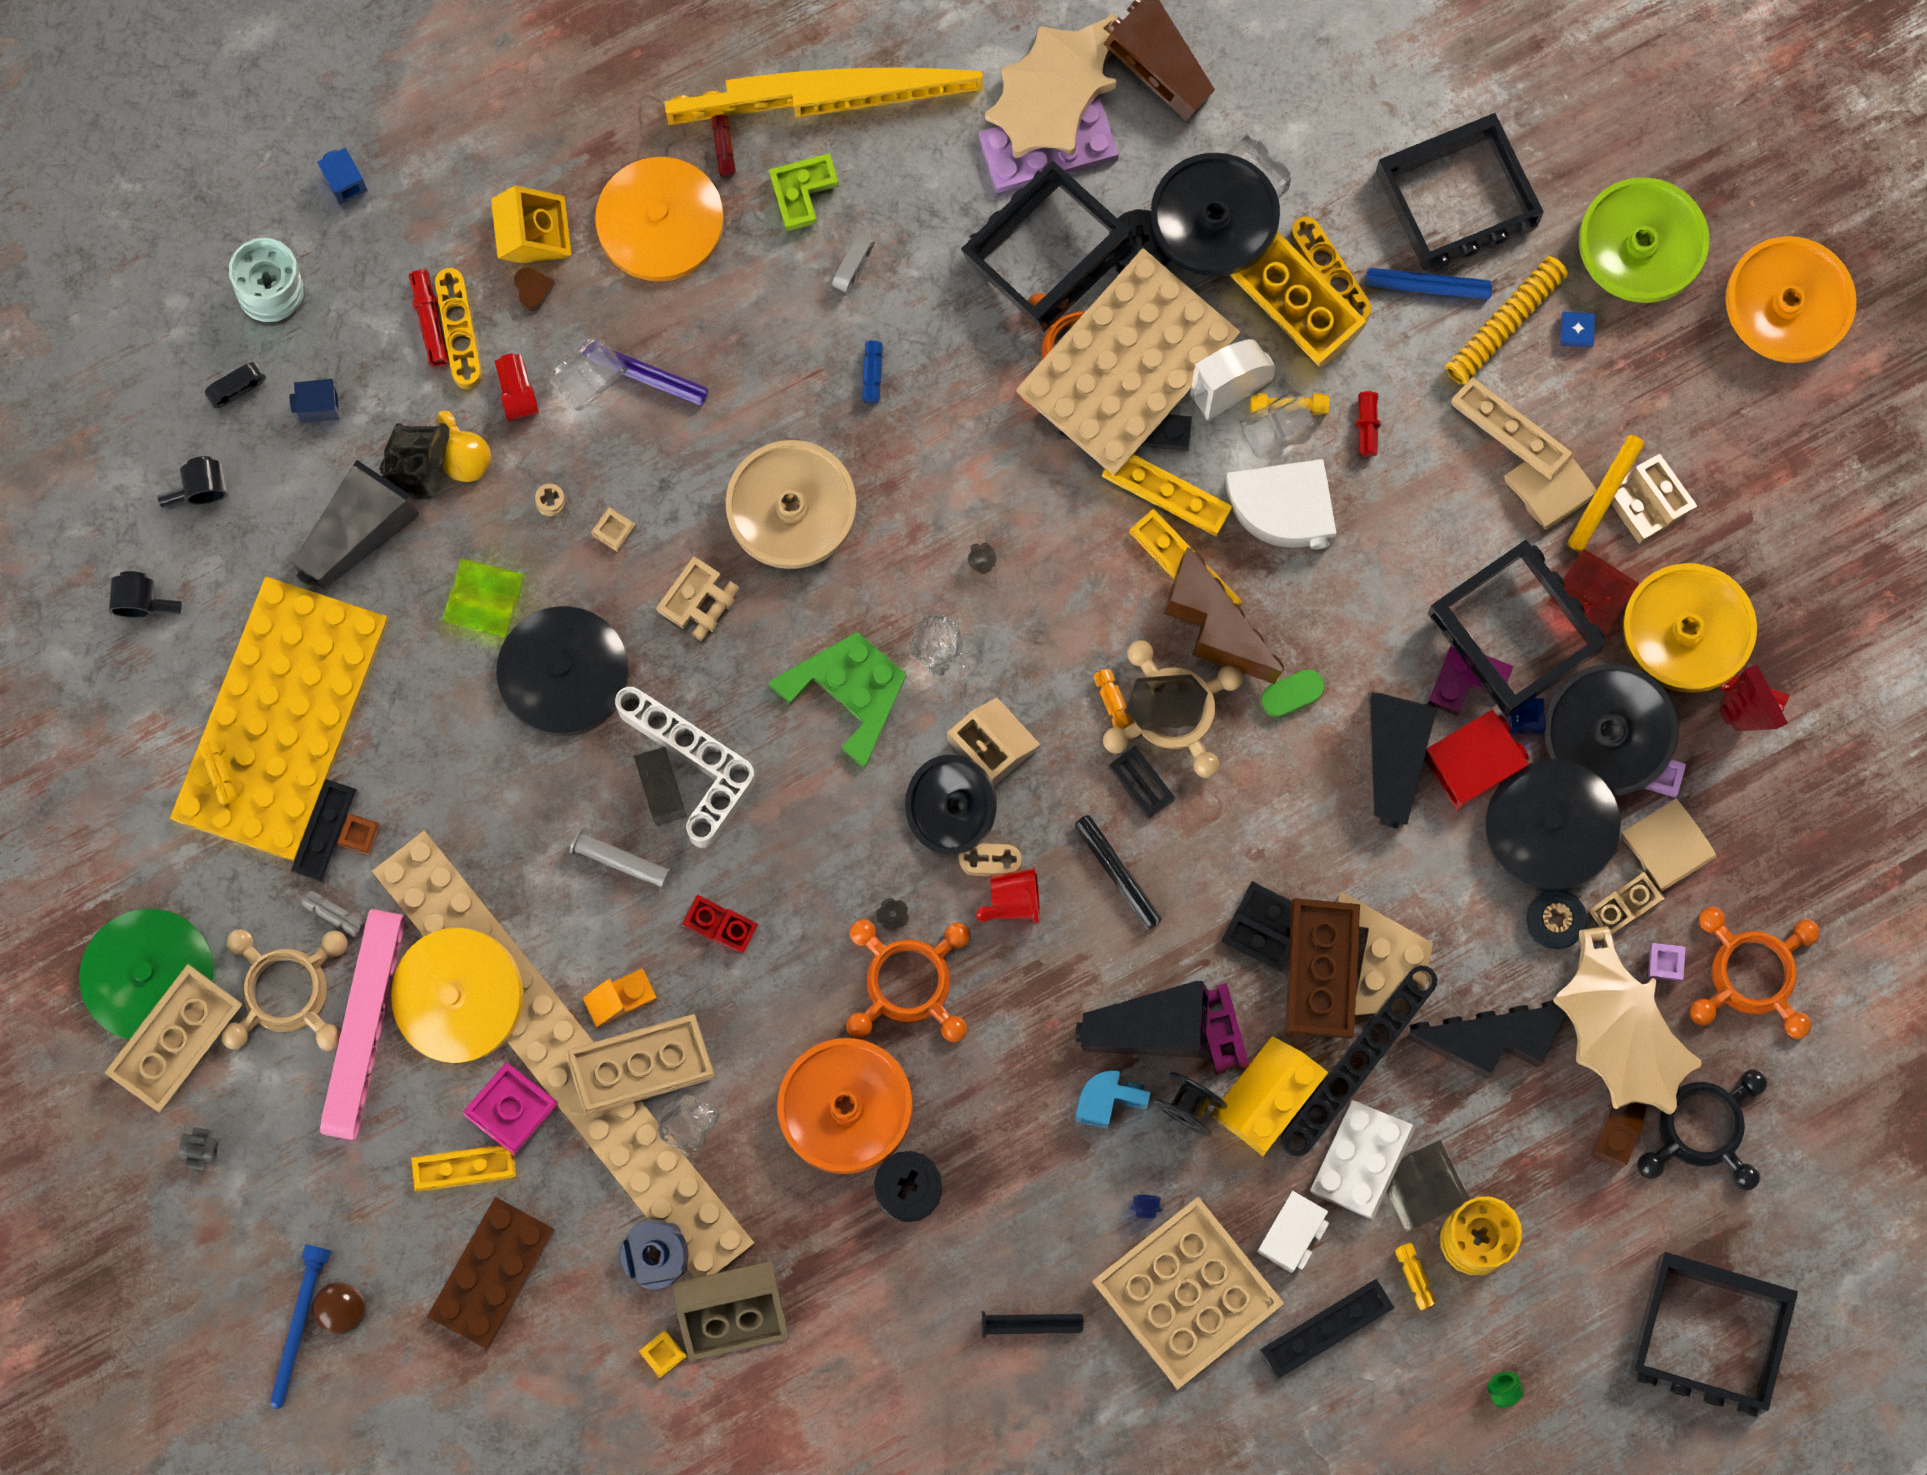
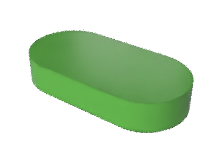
M1302 670L1275 684L1269 685L1264 690L1261 698L1263 710L1271 717L1281 718L1315 703L1321 698L1324 691L1323 678L1313 670Z

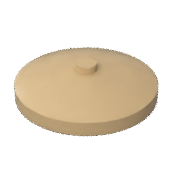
M777 441L755 450L736 468L727 488L726 514L733 536L749 555L764 564L777 568H805L827 559L846 541L856 518V493L849 472L831 452L806 441Z

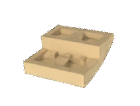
M1660 454L1635 467L1626 476L1611 502L1612 507L1639 544L1678 521L1697 507Z
M1573 458L1552 480H1549L1526 461L1504 475L1507 485L1525 502L1526 510L1545 530H1548L1591 501L1597 491Z
M1677 798L1621 832L1622 840L1641 861L1643 871L1648 874L1661 892L1717 858L1710 843Z

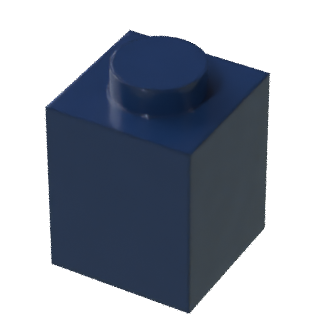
M333 379L294 382L295 393L289 396L290 408L292 413L297 414L301 423L340 420L338 388Z

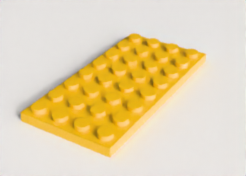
M265 576L170 819L174 822L294 862L325 779L329 778L387 628L388 616ZM208 741H215L218 744L221 752L219 756L223 758L232 781L230 785L234 787L237 794V799L229 804L222 805L219 802L215 792L217 789L213 787L205 766L206 760L202 758L199 750L200 745Z

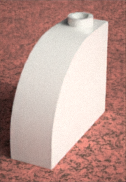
M1253 339L1231 344L1195 364L1190 397L1206 420L1210 421L1272 383L1275 373L1274 362Z
M1323 459L1228 472L1226 474L1225 487L1228 502L1233 506L1232 512L1239 523L1256 538L1271 545L1287 548L1310 546L1311 549H1323L1334 542L1336 527Z

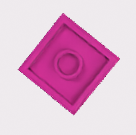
M506 1062L463 1110V1116L515 1156L558 1107V1102Z

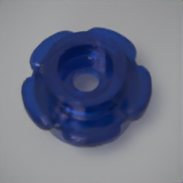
M1143 1194L1134 1195L1133 1205H1130V1209L1136 1211V1217L1156 1218V1212L1163 1211V1207L1160 1206L1161 1197Z

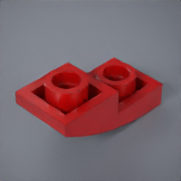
M698 894L695 895L681 923L682 926L741 954L744 953L758 926L756 922L731 909H725Z

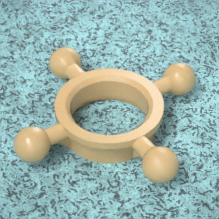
M1143 640L1133 642L1127 651L1128 659L1132 664L1141 666L1146 675V678L1138 686L1133 698L1132 714L1135 723L1124 729L1113 727L1107 730L1103 736L1104 747L1111 753H1121L1126 750L1131 739L1142 734L1148 741L1162 748L1180 749L1188 747L1195 758L1193 767L1196 774L1202 778L1215 776L1220 768L1219 759L1215 754L1206 752L1200 739L1208 732L1214 719L1215 702L1213 694L1222 689L1228 691L1238 689L1243 683V672L1234 666H1223L1219 670L1217 678L1206 683L1197 674L1183 668L1170 667L1158 670L1152 661L1154 654L1152 646ZM1174 683L1186 686L1200 700L1202 706L1201 721L1193 731L1179 737L1164 736L1156 732L1146 720L1144 714L1145 700L1154 689L1164 684Z
M243 929L232 931L226 941L228 950L236 956H244L252 965L246 974L243 984V1000L249 1014L239 1023L226 1025L221 1032L222 1043L227 1048L234 1050L243 1047L248 1040V1032L258 1023L276 1032H292L309 1025L316 1033V1042L320 1048L326 1051L337 1049L341 1029L336 1025L326 1024L318 1016L327 998V981L320 966L328 958L339 957L345 953L348 947L346 936L339 931L326 933L321 940V948L311 957L304 952L294 949H278L261 956L253 947V938L248 931ZM280 961H293L304 966L310 973L313 984L312 994L307 1005L300 1012L289 1017H274L266 1014L260 1009L255 997V986L260 974L268 966Z

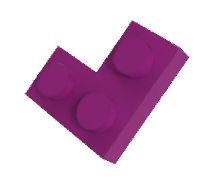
M1450 646L1427 704L1458 716L1470 687L1485 693L1487 692L1452 646ZM1486 655L1507 683L1514 666Z

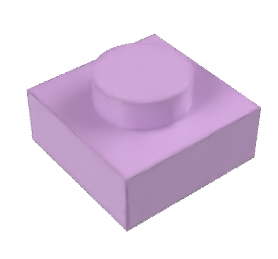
M1672 760L1664 773L1644 789L1676 798L1686 764Z
M1652 943L1649 951L1648 978L1681 982L1684 976L1686 947Z

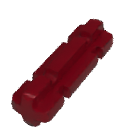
M725 114L715 115L711 118L714 132L719 174L724 177L732 176L736 173L733 159L734 154L728 116Z

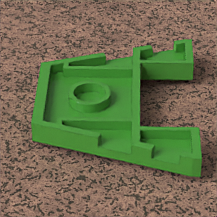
M856 632L773 678L768 685L788 704L792 705L804 690L815 681L855 715L863 724L842 746V750L865 769L905 682L906 673L861 634Z

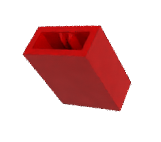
M1494 709L1431 745L1426 750L1424 760L1457 811L1497 789L1501 782L1529 765L1527 762L1529 759L1527 751L1521 743L1514 742L1509 734L1511 728L1507 720L1502 715L1497 716Z

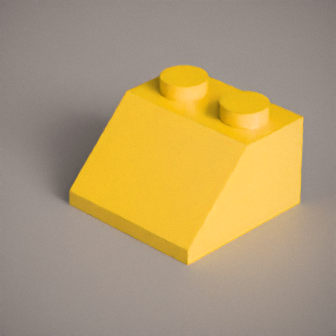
M514 185L491 198L498 259L524 264L572 256L565 196Z

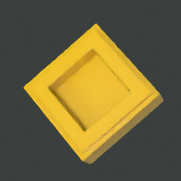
M666 1330L638 1351L660 1379L687 1358Z

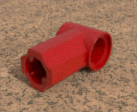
M506 354L495 360L502 389L500 395L507 421L539 414L532 385L529 386L527 371L521 354Z

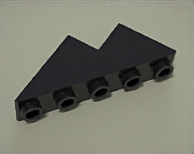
M1554 1000L1541 1003L1542 1008L1529 1010L1528 1005H1521L1509 1008L1508 1014L1496 1015L1495 1011L1481 1012L1476 1014V1019L1463 1021L1462 1016H1456L1442 1020L1443 1025L1430 1027L1429 1022L1415 1023L1409 1026L1410 1033L1407 1039L1487 1079L1491 1075L1503 1050L1539 1067L1544 1061L1566 1013L1554 1003Z

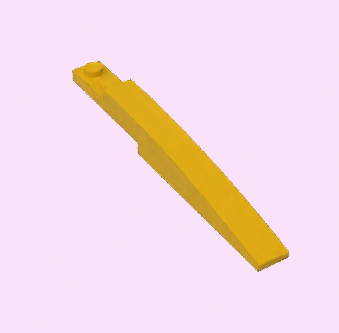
M848 68L777 73L725 80L727 92L708 91L702 96L690 98L681 95L672 98L670 101H664L668 126L708 120L715 115L721 114L734 116L794 107L795 118L983 90L982 71L935 68Z

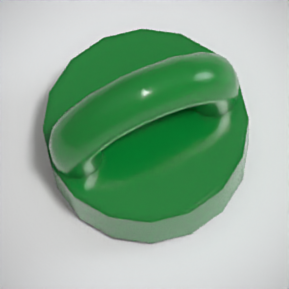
M1511 1371L1496 1374L1489 1380L1487 1385L1491 1400L1497 1407L1506 1408L1519 1402L1524 1395V1388L1519 1376Z

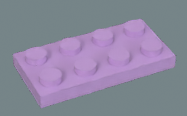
M1100 98L1094 99L1080 121L1076 137V152L1072 155L1055 148H1039L1028 152L1022 157L1014 158L1011 140L1002 127L997 126L978 132L996 193L1026 186L1034 178L1038 170L1041 172L1052 160L1065 172L1072 173L1118 160L1119 157Z

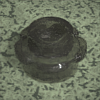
M988 543L973 544L970 547L971 552L968 554V563L974 571L986 574L997 565V555Z
M885 899L881 903V908L877 909V920L889 931H895L900 927H904L909 920V915L907 914L908 906L902 900ZM891 911L896 912L895 917L890 916Z

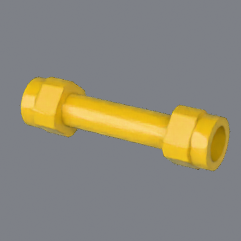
M1257 393V395L1250 396V413L1267 415L1268 411H1312V415L1329 414V395L1312 393V398H1268L1267 393Z

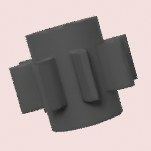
M193 1127L192 1135L185 1133L182 1135L179 1145V1158L186 1160L185 1166L192 1169L205 1170L206 1163H215L219 1140L211 1138L212 1131Z

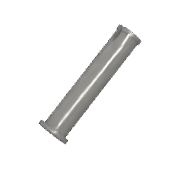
M582 829L577 831L570 846V854H574V852L658 886L660 889H663L670 874L669 868H664L585 835Z

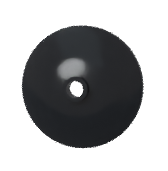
M942 755L927 761L915 772L907 789L905 810L913 834L925 847L940 854L954 855L974 849L987 837L995 821L997 799L990 777L979 764L960 755ZM961 799L964 801V808L962 810L959 808V801Z

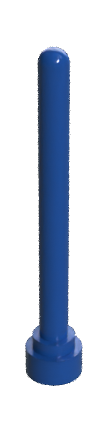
M307 1244L304 1246L301 1258H305L303 1265L306 1266L270 1400L271 1406L275 1409H279L284 1405L320 1269L323 1270L324 1264H328L331 1250Z

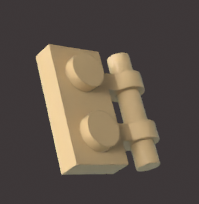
M693 556L658 604L656 610L683 629L691 619L697 622L698 625L692 632V635L702 641L708 632L712 633L717 627L718 623L716 621L726 608L730 609L735 602L733 597L740 588L731 581L728 582L723 590L715 586L720 580L721 574ZM707 596H710L715 602L705 614L699 610V607Z

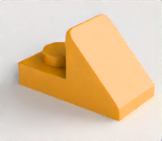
M643 968L614 982L609 978L583 997L597 1029L658 1000Z

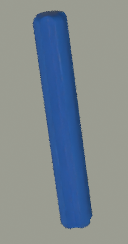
M1368 268L1365 274V285L1376 288L1489 299L1493 288L1492 281L1379 268Z

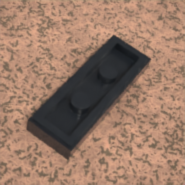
M325 779L292 866L291 872L293 874L324 884L338 847L337 842L347 814L351 813L357 797V789Z

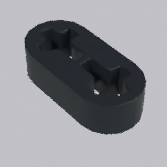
M249 362L212 383L206 388L205 396L213 408L223 407L261 385L266 379V375L257 362Z

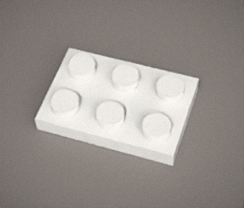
M1352 1100L1310 1192L1313 1195L1374 1220L1415 1131L1414 1125Z

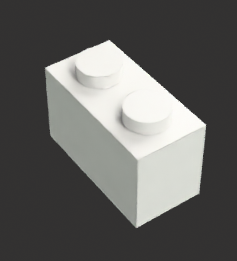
M1292 1191L1256 1253L1291 1274L1296 1267L1303 1269L1312 1254V1251L1307 1249L1313 1237L1320 1240L1329 1225V1222L1324 1220L1328 1211Z

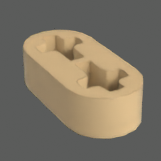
M980 843L974 849L960 854L959 864L961 869L968 875L992 876L1019 871L1022 865V856L1020 851L1012 845ZM975 851L979 858H989V862L980 861L977 863V867H970V862L964 861V858L970 857L971 852ZM1004 853H1011V859L1017 860V862L1011 863L1010 868L1005 869L1002 862H992V859H1002Z

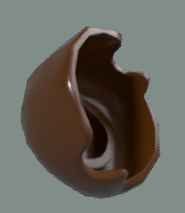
M335 1282L320 1289L313 1300L312 1315L322 1330L333 1334H346L358 1328L364 1319L366 1302L361 1291L355 1286L343 1282Z

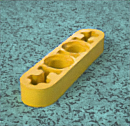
M1303 216L1298 218L1292 226L1291 239L1299 253L1329 284L1331 280L1337 277L1345 279L1348 283V288L1338 293L1349 304L1350 302L1347 298L1354 293L1351 301L1356 308H1363L1361 316L1368 321L1371 314L1370 301L1320 224L1312 217ZM1300 227H1303L1305 230L1312 229L1310 237L1314 246L1310 250H1307L1310 248L1311 243L1307 236H1299ZM1324 251L1330 255L1331 262L1328 265L1320 266L1314 261L1313 256L1317 252Z
M445 268L437 274L435 287L451 373L456 385L462 389L471 390L480 384L482 369L466 284L462 274L457 269ZM448 278H453V281L456 282L453 286L456 298H450L449 291L444 286L447 284ZM455 306L465 310L463 318L458 321H452L447 318L448 310ZM465 336L470 339V345L466 350L457 351L453 348V341L457 337ZM467 359L469 368L473 372L469 380H465L463 375H460L464 372L461 360Z

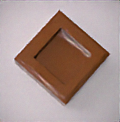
M348 813L337 845L370 856L381 825L378 822Z

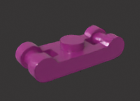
M1227 983L1216 985L1217 989L1209 991L1206 1040L1216 1075L1226 1073V1069L1238 1066L1239 1069L1249 1067ZM1221 1003L1223 1010L1210 1012L1209 1004ZM1232 1044L1234 1053L1222 1056L1220 1047Z

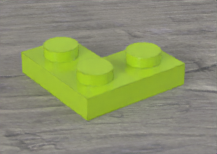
M830 153L769 169V176L786 232L817 224L809 194L839 186Z

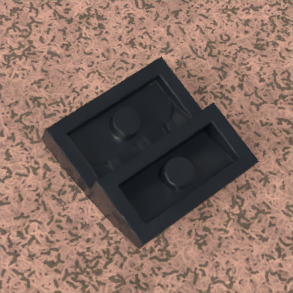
M1252 880L1221 942L1281 972L1289 957L1292 900Z

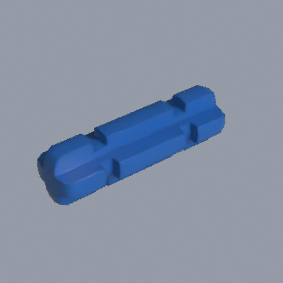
M869 340L865 343L866 357L864 358V387L862 388V400L865 403H878L880 400L879 386L881 384L883 347L882 342L876 340Z

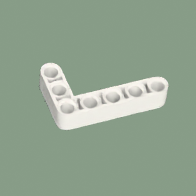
M634 687L621 689L616 695L615 705L619 716L626 723L715 780L686 824L689 839L694 846L699 848L712 846L755 785V774L752 765L746 759ZM629 699H636L640 702L639 707L634 711L624 710L623 705ZM655 717H664L667 720L666 725L661 729L651 728L650 722ZM689 734L694 737V741L688 747H681L677 744L680 736ZM708 753H719L721 760L715 765L706 764L704 758ZM737 770H744L749 776L745 782L736 783L731 780L732 774ZM718 797H726L730 800V803L726 809L717 810L712 806L713 801ZM699 824H707L711 827V831L705 837H698L693 834L695 827Z

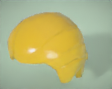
M445 410L439 412L436 418L437 425L446 436L439 453L443 470L449 477L461 482L479 480L486 473L491 462L489 445L481 436L475 433L459 431L454 415L451 412Z

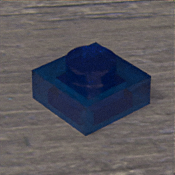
M1535 698L1510 715L1511 734H1544V698Z

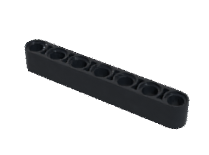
M1420 965L1412 968L1402 978L1284 1130L1280 1144L1286 1154L1298 1157L1307 1154L1435 990L1437 976L1432 968ZM1416 972L1426 974L1429 979V986L1424 991L1416 989L1412 984V977ZM1395 999H1403L1408 1004L1409 1009L1405 1017H1398L1392 1012L1391 1005ZM1375 1025L1385 1027L1388 1032V1038L1384 1044H1377L1371 1038V1030ZM1356 1051L1364 1053L1368 1060L1366 1068L1362 1071L1355 1070L1350 1064V1057ZM1334 1078L1342 1079L1347 1086L1345 1095L1340 1098L1333 1096L1329 1090V1084ZM1313 1105H1320L1326 1111V1119L1321 1124H1315L1309 1119L1308 1113ZM1294 1131L1302 1133L1306 1140L1304 1148L1300 1151H1294L1288 1145V1137Z

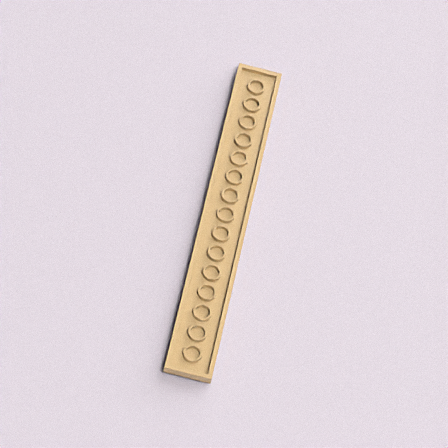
M425 830L372 870L376 878L423 937L447 928L473 929L493 937L509 951L521 974L524 999L519 1021L513 1033L506 1040L546 1092L558 1102L557 1105L646 1218L648 1220L658 1219L667 1223H674L680 1228L681 1234L684 1236L688 1246V1270L694 1278L722 1272L755 1245L753 1240L641 1100L591 1115H584L565 1052L568 1049L593 1043L594 1041Z

